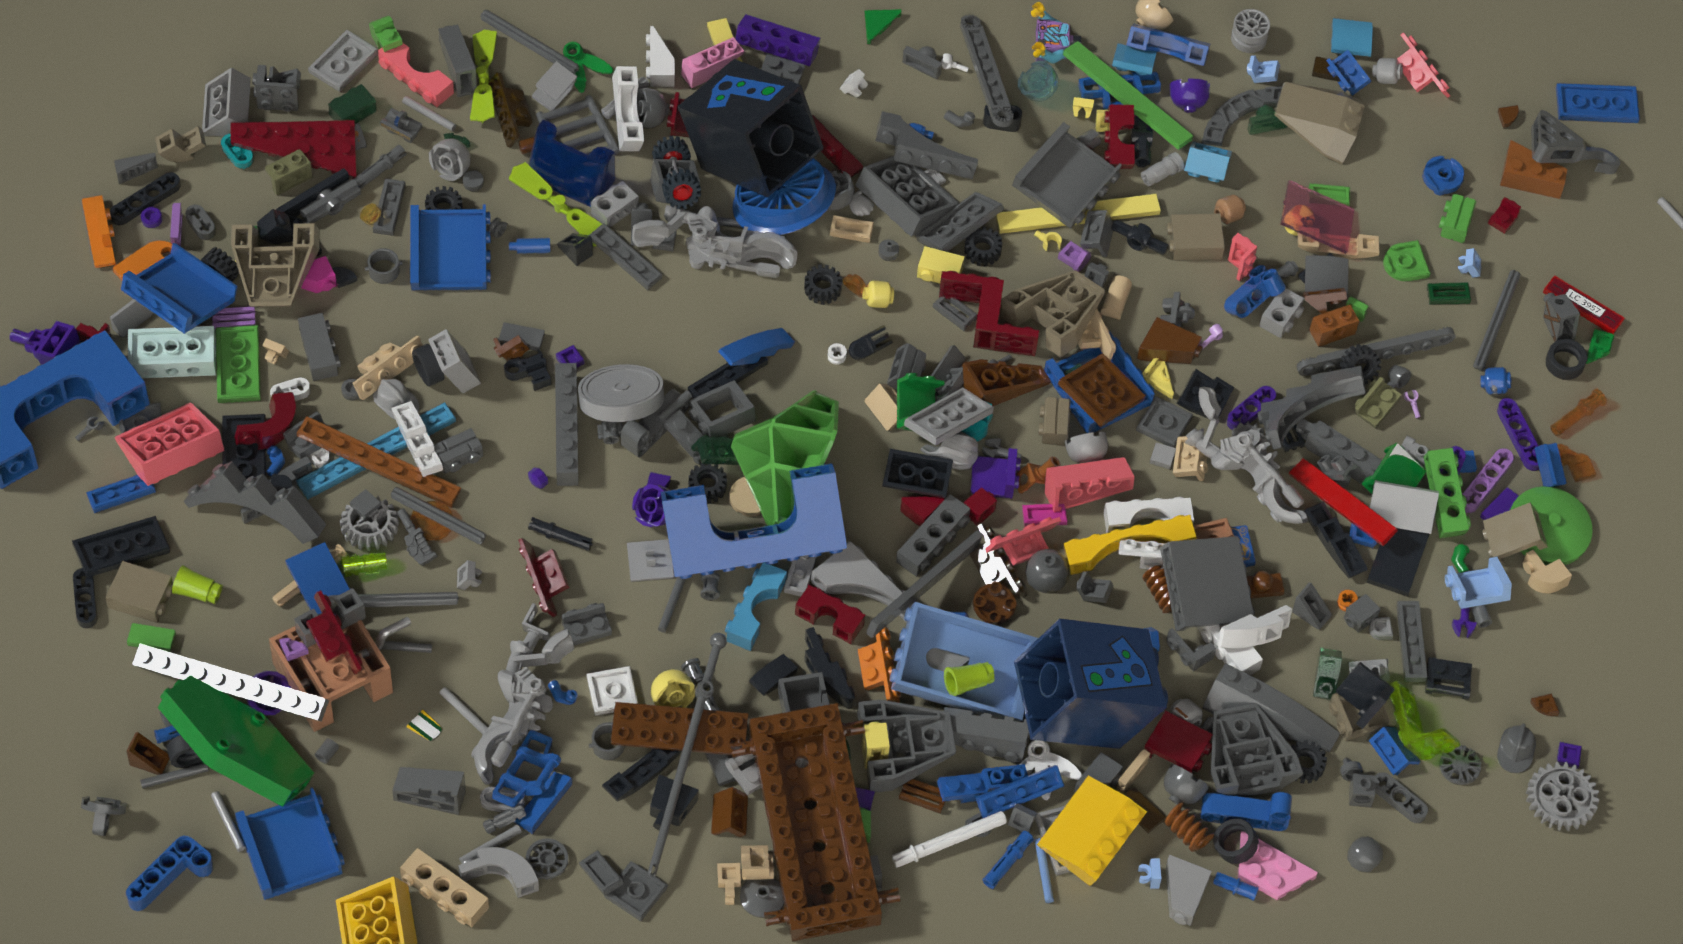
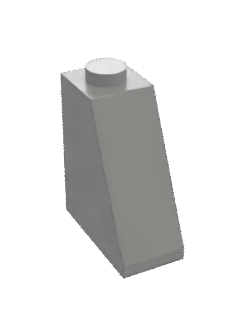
M1169 855L1165 868L1169 918L1174 919L1178 924L1191 926L1212 871Z

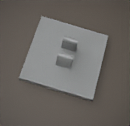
M669 539L627 543L631 582L674 578Z

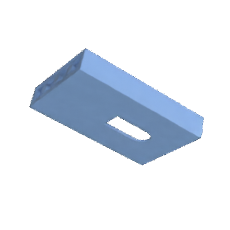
M914 602L910 608L906 609L904 620L907 623L906 627L902 628L899 637L902 644L901 648L897 649L894 661H897L896 669H892L889 680L892 682V690L953 708L973 711L977 715L988 713L992 714L995 719L1004 720L1005 716L1014 717L1015 722L1022 721L1024 707L1014 661L1038 639L1037 637L918 602ZM937 648L970 658L968 665L988 662L994 669L995 680L991 684L970 690L959 696L950 695L945 686L944 671L930 667L926 661V654L929 650Z

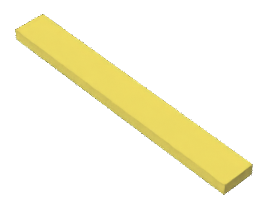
M1157 194L1097 201V204L1091 210H1107L1112 220L1160 215L1161 211ZM1043 208L1000 212L996 215L1000 234L1066 226ZM1087 210L1084 213L1085 217L1080 224H1085L1087 212L1089 210Z

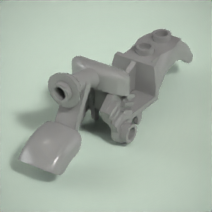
M666 205L664 217L668 218L667 224L661 220H646L633 226V243L637 247L660 245L665 237L668 238L684 223L688 224L690 231H692V236L686 238V245L690 256L689 262L695 269L702 268L706 262L709 263L711 268L713 264L721 265L720 269H725L728 266L743 271L755 272L758 276L777 278L780 273L778 265L762 262L756 264L750 263V261L756 258H769L778 262L785 269L793 268L797 261L798 252L785 236L773 232L750 231L745 226L739 237H730L722 234L716 214L709 206L701 208L698 214L683 208L677 209L676 205L674 208Z
M1200 387V406L1204 414L1211 421L1205 436L1203 428L1200 430L1195 428L1186 435L1188 439L1184 443L1189 446H1195L1200 452L1211 459L1213 467L1218 470H1238L1242 468L1250 472L1255 481V486L1252 489L1258 493V500L1270 509V515L1276 522L1306 523L1308 521L1306 512L1291 508L1283 501L1280 495V486L1282 487V493L1293 507L1298 508L1304 504V499L1293 485H1288L1279 473L1278 469L1281 466L1274 461L1278 452L1267 453L1266 448L1271 443L1265 442L1255 447L1261 441V433L1257 429L1243 431L1236 436L1220 440L1221 449L1211 442L1220 420L1218 416L1221 408L1216 400L1214 389Z
M568 629L552 636L540 654H532L529 645L521 640L511 641V655L506 670L499 671L497 676L500 688L509 703L508 712L503 718L496 716L491 718L490 726L485 728L482 738L471 754V757L474 758L477 772L485 785L492 783L494 780L492 764L498 767L503 766L512 751L511 746L518 744L519 741H523L529 729L539 731L541 728L535 724V721L537 719L545 721L546 716L541 712L548 713L552 710L553 701L550 696L544 694L546 691L544 682L532 674L527 667L548 665V663L557 664L564 656L574 650V642Z

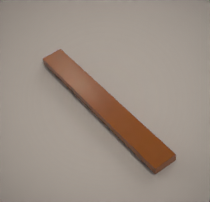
M306 416L297 431V437L452 508L461 492V487L433 474L423 477L418 467Z

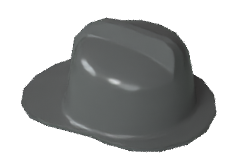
M1522 723L1521 725L1509 727L1501 737L1497 759L1501 767L1510 773L1524 772L1530 767L1533 760L1536 739L1532 731L1526 727V724Z

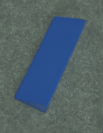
M553 772L546 781L542 794L535 795L524 808L526 816L521 819L516 818L514 823L533 834L572 786L571 777Z

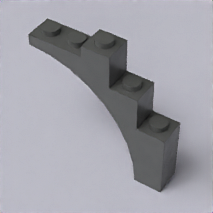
M1357 366L1311 375V383H1308V385L1286 389V397H1283L1281 400L1261 403L1258 419L1260 424H1264L1267 442H1271L1272 448H1281L1283 439L1288 431L1312 412L1331 403L1366 394L1362 367Z
M232 461L225 465L219 464L212 470L213 475L211 478L207 479L202 485L196 484L192 486L184 500L188 508L214 502L232 503L251 508L279 522L292 532L302 544L318 538L326 526V523L295 486L277 491L264 474L257 477L251 476L246 479Z

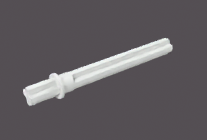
M1000 811L916 846L910 845L909 849L892 855V860L896 868L912 861L918 862V859L1006 824V816Z

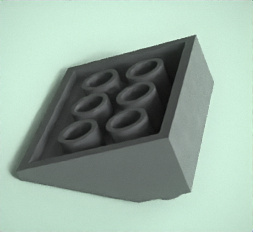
M894 156L865 166L855 185L911 237L922 232L959 204L919 166L894 161ZM919 174H921V175H922L930 184H932L933 186L930 187V186L920 177Z

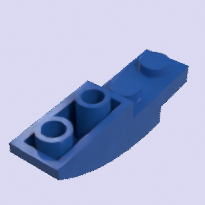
M1025 764L985 768L981 773L940 777L937 784L942 801L960 800L961 803L976 801L975 797L1024 778L1028 776Z

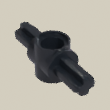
M1115 220L1112 224L1111 229L1127 237L1128 245L1134 250L1142 251L1149 248L1162 255L1168 250L1169 245L1154 238L1152 229L1145 224L1139 223L1130 226L1120 220Z

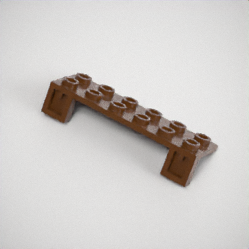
M615 702L611 744L683 751L694 709ZM703 709L691 752L732 755L734 750H731V743L746 742L748 713Z

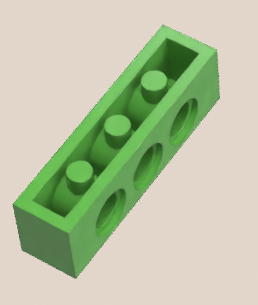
M1453 448L1427 451L1423 458L1429 489L1439 491L1435 511L1439 538L1465 535L1471 523L1469 516L1465 512L1466 497L1461 492L1462 477L1457 472L1458 457L1454 454ZM1440 469H1445L1448 472V476H1443L1440 473ZM1444 489L1450 490L1452 497L1445 495ZM1448 509L1454 510L1457 516H1450Z

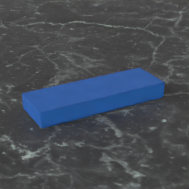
M136 475L86 492L93 512L96 513L155 493L156 490L154 484L147 486Z

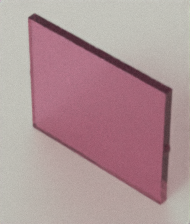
M1289 180L1287 182L1285 200L1283 201L1280 225L1346 254L1352 233L1354 209Z

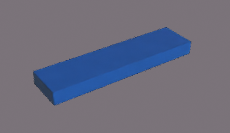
M1053 765L975 798L981 816L985 818L1000 811L1003 812L1013 808L1017 803L1023 804L1062 788L1064 783L1058 766Z

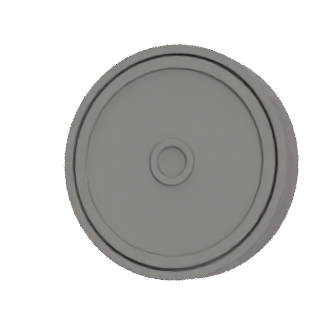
M623 364L603 367L586 375L578 385L581 410L586 415L601 421L626 422L644 418L657 411L664 402L662 377L654 370L639 365Z

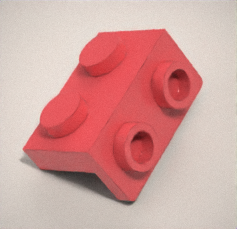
M1239 233L1232 239L1228 261L1239 268L1236 279L1241 281L1244 277H1249V272L1254 268L1253 263L1257 258V246L1249 238Z

